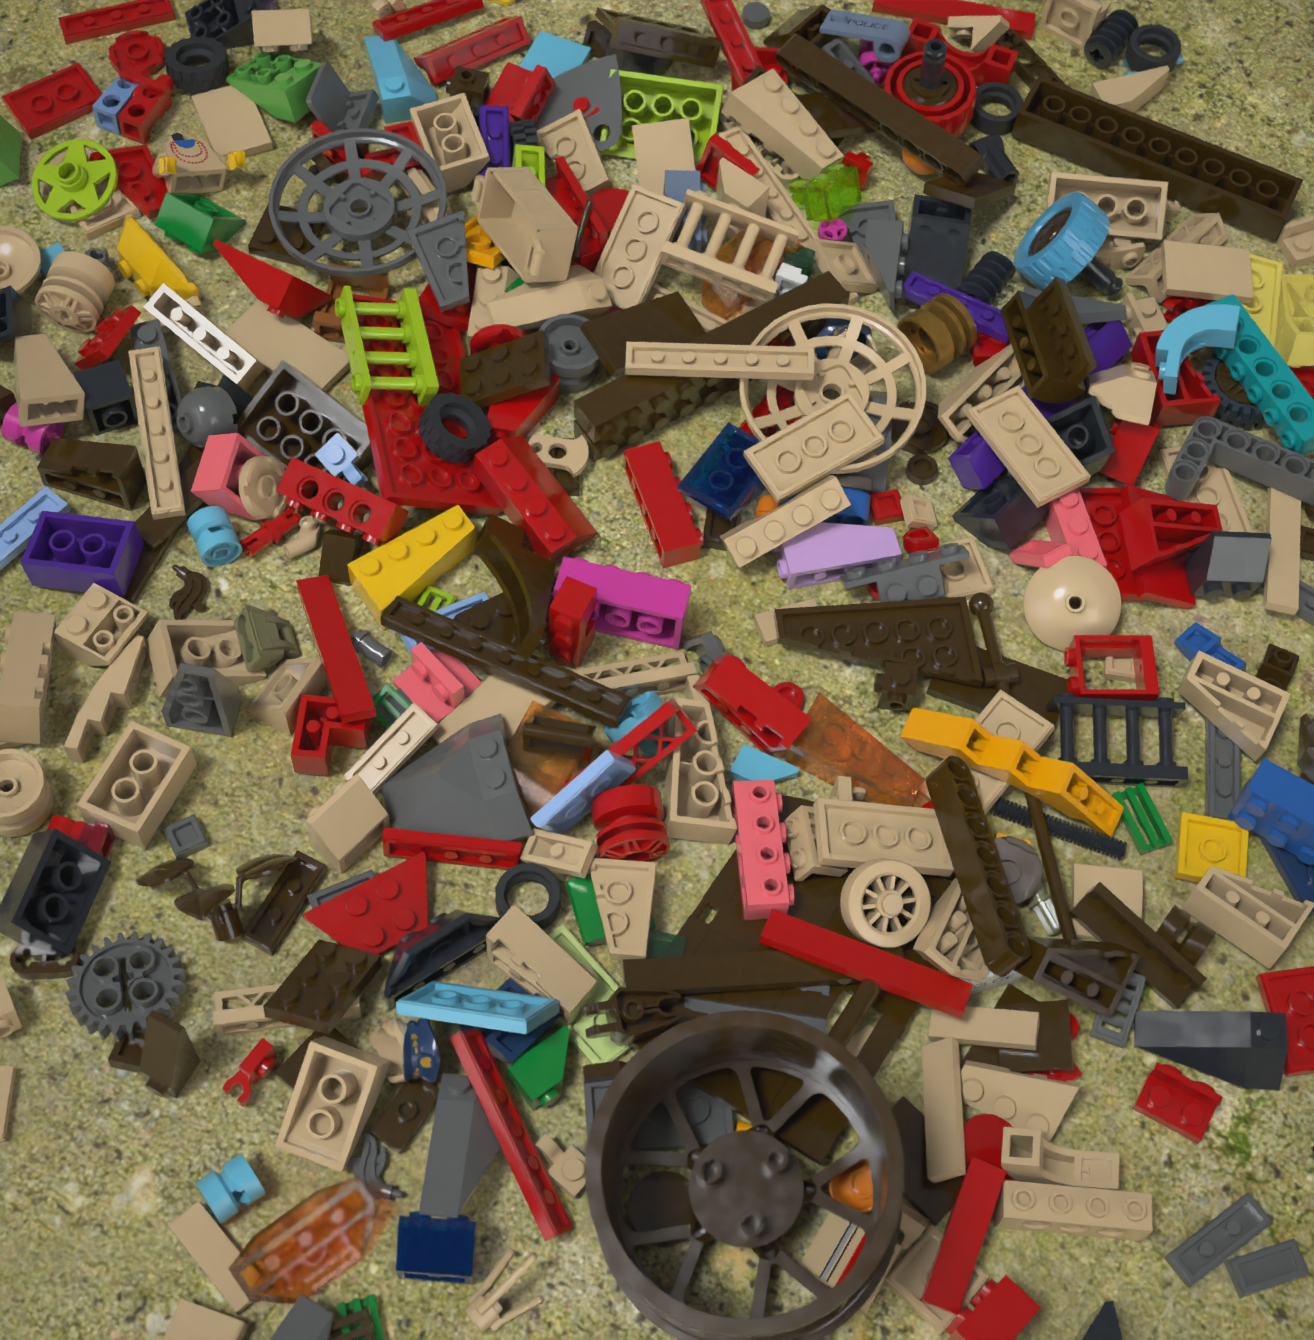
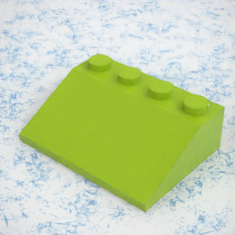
M611 69V71H610V77L613 75V73H614L616 70ZM619 70L622 100L621 134L618 142L609 149L599 152L600 155L636 160L632 125L689 118L694 163L697 168L708 139L718 131L723 99V85ZM602 125L600 141H604L610 136L611 131L607 125Z

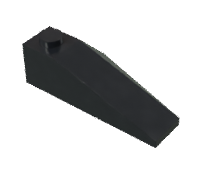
M1136 1011L1134 1016V1048L1170 1062H1177L1193 1068L1204 1075L1219 1078L1240 1089L1279 1091L1287 1054L1286 1013L1254 1011Z

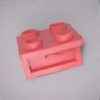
M422 642L411 649V667L393 680L394 686L397 689L401 688L409 699L415 702L437 724L482 684L460 659L437 649H433L430 652Z

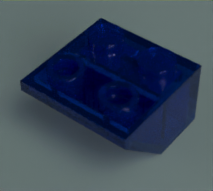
M411 1211L409 1216L399 1215L396 1274L398 1279L473 1285L478 1247L476 1222L470 1221V1217L465 1215H459L458 1218L447 1217V1219H436L430 1215H421L419 1211Z

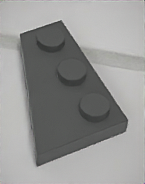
M887 200L836 206L838 218L847 225V234L851 241L856 243L866 261L865 238L868 219L896 221L894 201Z

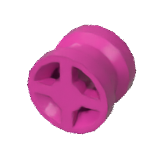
M828 217L820 222L817 235L819 239L845 242L847 225L844 221L836 217Z

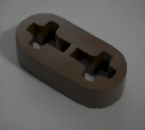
M24 944L15 948L10 956L11 967L18 977L26 980L72 977L74 975L71 969L72 966H81L82 961L75 946L69 956L72 960L66 961L65 967H60L57 961H51L61 960L63 955ZM27 955H32L35 961H39L31 962L27 969L20 963L26 961Z

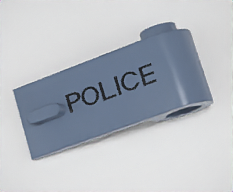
M832 9L820 27V33L873 41L874 54L878 59L886 63H892L900 57L911 35L907 24L900 20Z

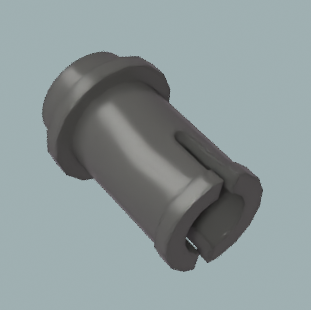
M359 629L351 637L355 652H360L377 664L378 667H383L389 661L393 651L371 637L370 631Z

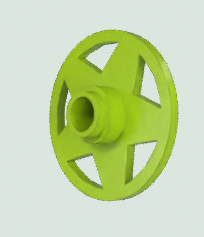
M74 139L60 143L50 149L40 159L32 177L34 199L38 206L54 219L72 222L89 218L104 208L115 192L118 182L116 163L111 154L102 145L94 141ZM86 148L99 152L106 159L88 162ZM67 150L63 162L60 164H48L57 155ZM110 177L104 194L99 198L95 186ZM40 181L53 187L46 203H44L41 196ZM74 201L86 209L75 213H61Z

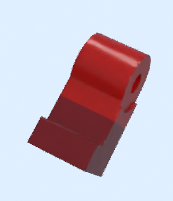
M56 815L52 816L47 830L56 828L108 859L116 839L109 824L97 821L95 824L82 821L77 822L70 818Z

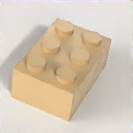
M131 721L77 804L84 821L95 824L96 821L109 824L115 836L145 849L197 766L192 748Z

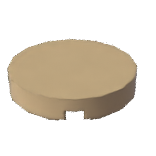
M255 456L247 460L239 476V494L246 511L256 519L266 520L275 518L283 512L287 505L284 503L287 497L276 492L285 470L280 462L271 456Z

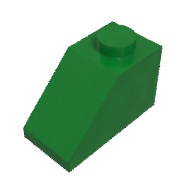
M566 1025L525 1053L515 1063L507 1066L508 1079L532 1111H535L540 1106L543 1108L549 1107L561 1096L559 1092L563 1089L570 1042V1030Z

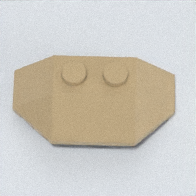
M1010 344L974 368L939 403L938 418L955 442L964 443L977 431L966 416L968 409L1018 385L1021 388L1025 385L1012 345Z
M1132 362L1131 366L1119 365L1088 375L1087 387L1089 394L1097 396L1098 401L1103 406L1112 409V414L1116 418L1149 426L1157 382L1153 371H1149L1150 367L1148 365Z
M956 877L932 907L927 923L920 932L913 949L939 971L980 983L985 979L989 969L983 960Z

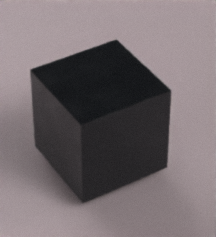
M119 359L74 373L76 381L85 393L84 406L95 436L139 423L135 400Z

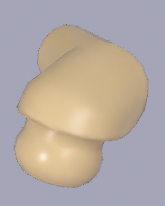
M303 517L299 522L301 528L298 538L283 544L284 552L289 559L305 553L317 545L320 526L317 524L315 517Z

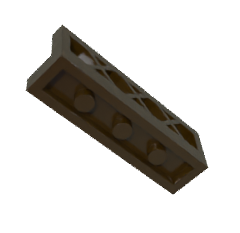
M1101 882L1090 888L1071 909V917L1098 941L1118 943L1140 953L1141 956L1133 972L1146 977L1145 984L1173 1009L1177 1008L1192 990L1200 987L1207 980L1201 972Z

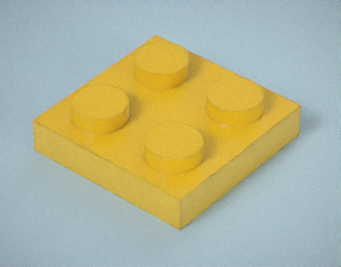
M1182 812L1178 819L1174 878L1199 883L1211 865L1246 878L1249 830L1242 829L1234 821Z

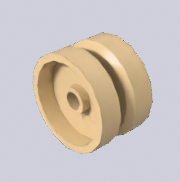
M12 748L0 750V835L5 837L24 836L38 829L49 817L54 805L53 790L36 758L26 751Z

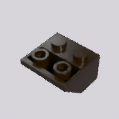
M821 4L796 12L765 38L763 44L769 48H781L794 34H798L821 49L834 39L841 38V36L820 33V27L831 10Z

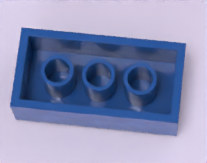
M1264 758L1243 786L1227 817L1235 821L1242 829L1251 830L1264 837L1271 845L1282 847L1296 855L1303 863L1314 865V785Z

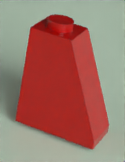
M550 375V385L490 405L487 417L489 419L488 423L491 425V436L487 444H493L501 438L517 436L525 438L559 399L560 376Z

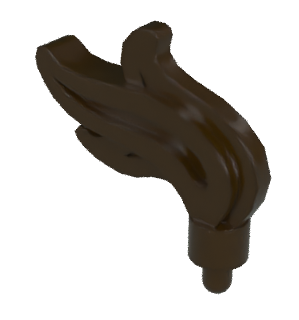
M173 565L172 569L177 572L176 576L184 581V587L176 591L169 602L170 609L174 607L175 620H182L192 608L197 612H205L207 606L202 603L207 592V579L199 572H193L185 566Z

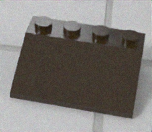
M284 360L280 362L235 423L238 424L237 433L264 455L275 458L284 467L285 471L293 457L331 474L315 456V453L336 433L341 434L361 456L355 463L361 471L373 461L366 422L300 370ZM344 474L340 477V479L349 482ZM318 488L314 490L312 498L317 495Z

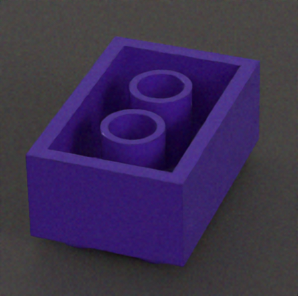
M42 511L20 564L32 586L87 592L91 585L95 583L118 596L125 597L144 547V542L134 521Z

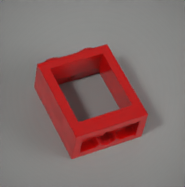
M1074 635L1070 646L1065 647L1064 664L1066 667H1070L1067 692L1076 694V697L1154 701L1158 698L1159 687L1152 635ZM1082 657H1133L1136 689H1085Z

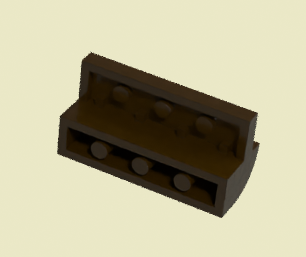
M1055 277L1038 297L1018 290L1003 306L1000 313L1029 397L1052 404L1063 403L1077 398L1086 391L1083 380L1097 367L1066 281Z

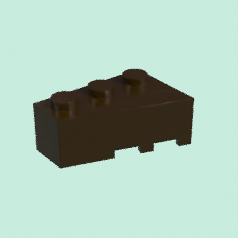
M53 438L37 467L45 486L128 511H132L147 482L137 447L132 445Z
M1027 936L1031 955L1013 971L1109 1018L1112 1017L1141 956L1140 953L1114 942Z

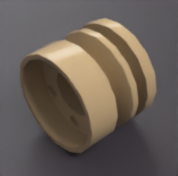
M75 251L61 252L56 255L48 271L47 278L43 281L41 289H39L36 295L35 304L37 310L44 318L60 328L76 333H88L95 328L104 305H106L115 286L114 276L105 265L86 254Z

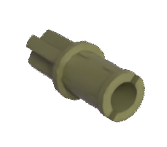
M1040 881L1037 890L1027 899L1030 903L1028 908L1029 910H1034L1045 931L1051 936L1061 931L1051 900V893H1047Z

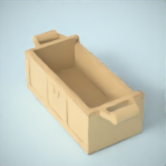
M528 167L487 168L485 177L482 175L475 176L471 199L475 201L479 211L477 221L525 283L566 281L578 227Z

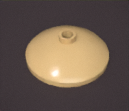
M0 225V289L11 285L19 294L36 280L42 264L41 253L35 240L26 232L14 227Z
M1067 556L1048 568L1040 567L1031 577L1023 598L1024 615L1029 628L1041 642L1053 649L1064 651L1065 647L1070 646L1074 635H1110L1120 617L1121 595L1115 579L1101 564L1086 557ZM1071 597H1077L1080 600V607L1078 609H1073L1069 606Z

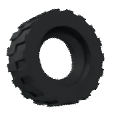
M205 36L183 38L178 42H174L171 44V47L166 49L164 59L167 75L172 77L174 86L177 89L194 93L210 91V89H216L219 85L224 84L226 77L230 75L227 49L225 46L223 47V43L216 41L214 38H206ZM195 62H207V64L202 66H186Z
M449 392L447 394H438L437 397L430 401L418 421V433L422 437L424 445L433 454L438 455L440 459L448 460L450 463L456 464L460 462L463 464L467 461L471 462L474 460L475 454L484 448L491 436V425L488 423L487 415L483 413L481 407L477 406L474 401L460 394L456 395ZM449 418L456 421L465 429L468 437L463 439L454 436L443 426L441 419Z

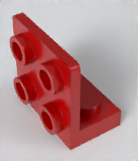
M508 62L484 105L509 107V122L533 119L536 122L556 82L546 67L537 64L532 72Z

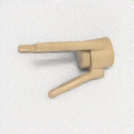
M508 1249L479 1289L467 1299L469 1304L463 1311L481 1333L489 1327L493 1332L497 1331L504 1323L542 1302V1297L536 1296L501 1316L498 1315L503 1308L497 1300L536 1262V1255H531L491 1294L487 1292L514 1254L513 1249Z

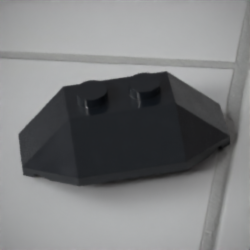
M456 909L449 914H439L431 920L428 927L420 932L412 931L405 935L395 947L384 990L385 1003L389 1011L396 1007V1002L431 981H439L487 951L486 935L501 918Z

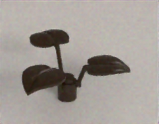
M269 854L247 861L236 869V873L239 875L236 878V891L234 885L227 883L200 889L191 873L187 871L195 866L194 861L188 858H177L158 864L138 877L136 882L139 886H157L172 881L177 877L186 879L192 891L174 900L175 907L181 912L201 921H204L207 916L211 921L216 940L226 941L236 938L244 932L238 914L244 911L242 905L243 883L248 879L252 880L263 877L291 862H299L298 857L285 854ZM235 892V903L233 904L228 897Z

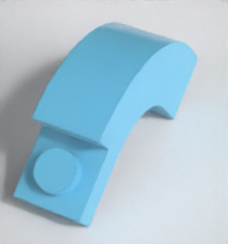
M1225 304L1201 306L1183 313L1166 327L1158 341L1155 366L1160 367L1158 380L1164 381L1163 393H1176L1181 363L1194 350L1203 347L1234 349L1240 306Z

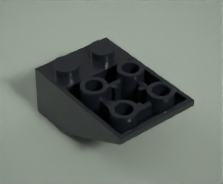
M204 0L184 13L191 37L205 36L206 38H214L216 41L223 43V47L225 46L226 49L254 45L251 11L277 9L274 0Z
M914 195L908 225L909 245L908 251H905L906 268L905 275L902 277L903 284L912 271H915L956 290L958 285L962 283L972 209L931 196Z

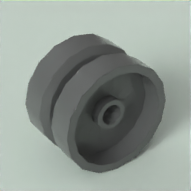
M560 314L551 317L540 327V330H543L548 337L550 375L560 376V393H576L587 389L595 381L599 372L600 358L580 330L583 322L588 321V319L576 314Z

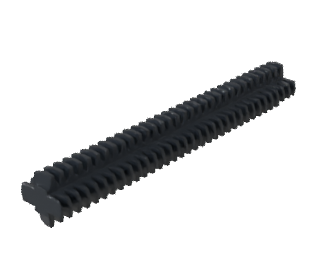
M999 797L995 804L993 816L996 813L997 817L1002 814V819L1004 816L1005 820L1010 817L1009 821L1013 819V823L1018 820L1017 824L1021 822V826L1026 823L1025 827L1030 824L1029 828H1032L1033 825L1028 807L1026 808L1024 805L1022 807L1021 804L1018 805L1016 802L1014 804L1013 801L1010 803L1008 799L1006 801L1005 798L1002 800ZM1043 812L1048 832L1050 831L1049 836L1054 833L1053 837L1058 834L1057 838L1059 839L1062 835L1061 840L1066 837L1065 841L1067 842L1070 838L1069 843L1074 840L1073 844L1075 845L1078 841L1077 846L1082 843L1081 847H1084L1086 844V849L1090 845L1089 850H1092L1094 847V852L1098 848V853L1102 850V855L1105 851L1106 856L1109 853L1110 857L1115 854L1114 859L1119 856L1118 860L1124 857L1127 847L1126 841L1123 843L1122 840L1119 841L1117 838H1111L1109 835H1102V833L1098 835L1097 831L1094 834V830L1090 832L1089 828L1086 830V827H1083L1082 829L1081 825L1078 827L1075 824L1074 826V823L1070 824L1069 821L1066 823V820L1062 821L1061 818L1058 820V817L1054 819L1053 815L1050 817L1047 814L1046 816V813Z

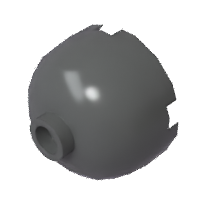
M206 386L189 391L179 402L176 418L177 426L183 438L191 445L204 449L209 435L231 434L238 431V424L233 425L232 414H237L236 407L230 395L221 387Z

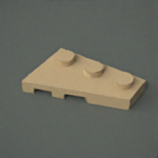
M966 1060L960 1072L963 1103L982 1113L997 1115L1014 1128L1041 1129L1043 1138L1049 1143L1080 1087V1082L1047 1079L1048 1076L1034 1073L1032 1076L1012 1072L1010 1068Z

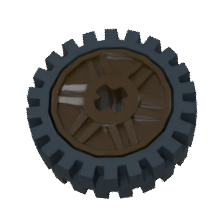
M1213 352L1212 356H1209L1201 372L1205 378L1204 384L1212 394L1216 393L1221 399L1213 418L1220 416V421L1225 423L1230 421L1232 426L1237 428L1240 424H1243L1244 430H1250L1253 424L1256 429L1262 428L1264 423L1268 426L1262 412L1248 399L1243 385L1240 381L1233 379L1230 369Z

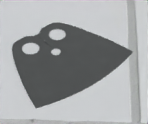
M616 54L584 63L554 77L556 85L535 122L536 130L538 131L574 112V101L579 97H586L590 102V109L584 113L585 117L597 106L600 110L586 118L592 136L595 128L599 125H607L611 131L610 136L604 141H597L593 136L598 151L603 152L614 146L620 138L622 127L621 84ZM611 69L616 70V71L613 73V75L610 77V71H611ZM544 152V155H545L549 160H551L552 162H554V161Z

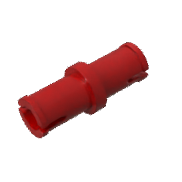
M290 506L271 521L265 520L260 524L261 528L239 541L242 551L246 552L249 550L246 555L249 558H253L270 544L276 545L282 540L281 537L299 525L302 519L300 514L297 512L293 515L296 509Z

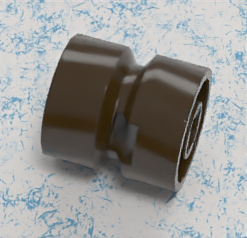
M1174 905L1156 933L1195 966L1214 938L1216 931L1200 921L1192 923L1191 915ZM1179 927L1188 932L1181 943L1172 938Z

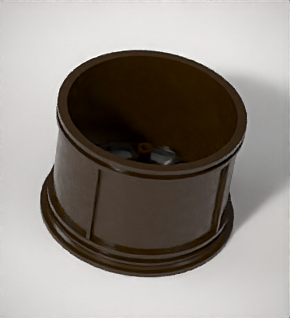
M743 1010L718 1012L697 1017L663 1032L640 1049L616 1075L597 1109L590 1130L585 1165L586 1193L598 1240L613 1277L634 1306L654 1325L678 1340H820L845 1324L862 1308L883 1278L894 1254L900 1231L904 1191L902 1143L890 1105L879 1085L865 1066L838 1041L802 1021L779 1014ZM752 1067L778 1070L800 1078L804 1082L803 1087L769 1121H765L762 1118L750 1073ZM732 1068L739 1076L752 1127L748 1130L727 1133L715 1139L709 1145L700 1147L677 1102L676 1090L681 1084L702 1074L718 1069ZM823 1093L845 1114L858 1134L859 1143L853 1150L812 1177H808L800 1170L795 1157L788 1148L775 1138V1133L813 1094ZM659 1102H663L669 1111L686 1146L684 1153L638 1151L631 1148V1143L642 1122ZM863 1158L869 1162L873 1185L872 1214L869 1216L837 1201L820 1190L821 1186ZM629 1164L689 1168L691 1170L689 1195L694 1211L690 1224L640 1232L628 1230L624 1223L621 1200L624 1168ZM812 1202L856 1225L865 1232V1243L857 1260L845 1278L834 1288L823 1286L781 1251V1236L795 1222L802 1204ZM688 1238L690 1245L673 1290L670 1293H666L647 1273L635 1254L634 1248L640 1245ZM716 1238L730 1246L751 1248L758 1256L759 1262L749 1319L712 1315L685 1305L684 1294L705 1242ZM778 1264L814 1294L817 1299L790 1312L763 1317L771 1265Z

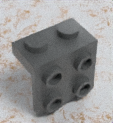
M324 62L320 65L306 102L318 121H321L331 132L344 130L346 127L349 129L367 128L379 96L374 89L350 93L331 64Z

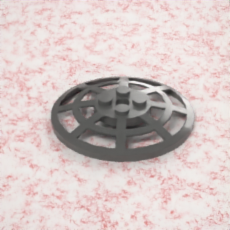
M345 129L315 138L288 157L278 170L271 185L269 215L273 230L281 245L302 264L333 276L367 277L389 272L417 257L414 249H412L403 256L376 266L373 264V259L390 254L404 243L411 245L407 230L418 226L422 206L438 201L437 220L445 217L447 191L442 172L435 160L415 142L399 134L379 129ZM356 144H379L395 148L402 153L392 166L377 160L358 159ZM345 146L347 161L332 165L319 172L316 176L302 166L321 152L334 147ZM412 158L426 169L435 183L436 190L419 195L414 182L403 172ZM360 169L375 170L386 175L381 182L369 178H361ZM346 171L349 173V180L339 183L333 189L324 183L335 175ZM295 174L307 184L299 199L298 212L279 211L282 192L288 180ZM398 180L407 189L411 198L394 202L390 188ZM315 191L325 198L324 212H307L309 201ZM355 208H367V210L363 213L353 212V209ZM413 209L410 223L405 231L392 225L396 213ZM281 222L299 223L305 238L315 248L305 255L296 250L284 234ZM327 223V226L333 233L321 242L313 234L309 224ZM383 234L396 239L384 248L376 251L371 249L370 241ZM342 240L358 242L360 253H347L333 248ZM327 254L341 260L361 261L362 268L334 267L319 263L317 260Z

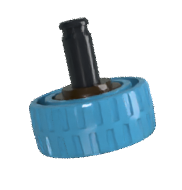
M1080 192L1069 193L1046 209L1026 232L1014 255L1015 268L1029 282L1041 290H1044L1055 277L1065 280L1067 284L1078 274L1098 291L1103 292L1106 298L1115 296L1123 286L1122 279L1117 278L1115 273L1095 256L1108 234L1110 227L1109 218L1099 206Z

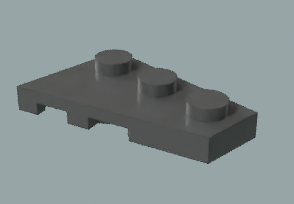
M463 210L407 230L408 238L440 311L444 312L470 302Z

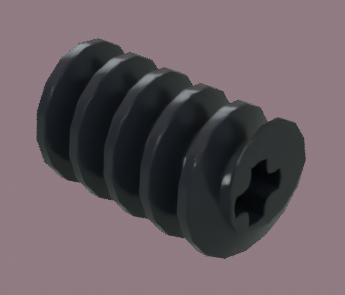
M1118 9L1112 11L1085 42L1084 54L1087 60L1096 68L1108 69L1123 52V49L1127 47L1133 31L1139 27L1136 18L1126 10Z
M989 251L981 257L980 261L976 263L956 290L991 305L998 293H1001L1004 286L1015 275V266L1003 254Z

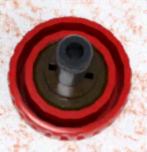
M931 39L925 43L924 51L904 56L891 66L885 76L882 89L957 138L967 129L971 122L976 101V82L971 71L964 63L946 54L947 45L944 41Z

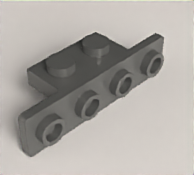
M948 543L940 546L939 551L931 553L916 551L909 554L907 559L896 561L894 558L885 559L878 562L876 567L865 569L864 566L848 569L846 571L847 574L840 576V581L845 589L875 582L880 602L935 599L945 596L939 565L969 558V551L963 545H958V543Z

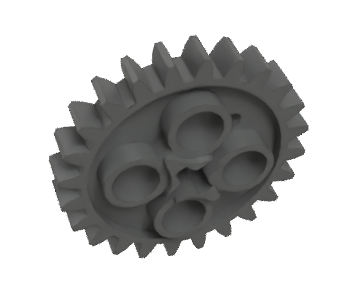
M137 931L132 933L130 940H125L122 932L118 933L117 942L114 943L108 937H105V946L101 949L92 944L93 955L90 957L81 954L80 959L83 966H72L71 969L75 977L67 979L70 990L66 992V996L73 1016L76 1017L80 1027L86 1026L90 1035L98 1030L102 1040H105L112 1032L116 1042L121 1040L123 1033H128L131 1041H134L136 1031L142 1030L145 1034L148 1015L152 1010L163 1016L173 1018L174 1014L170 1006H181L182 1002L178 994L186 993L183 983L186 980L180 956L176 957L173 946L166 947L162 938L154 943L151 933H148L140 940ZM123 960H126V971L129 976L127 984L132 1003V1010L130 1012H127V1000L123 993L126 990L121 967ZM143 965H148L147 967H145V968H143V969H138L139 967H141V966H143ZM112 972L110 975L103 976L105 973ZM147 995H152L150 998L146 1000H141L143 997ZM116 1002L113 1006L104 1008L107 1004Z

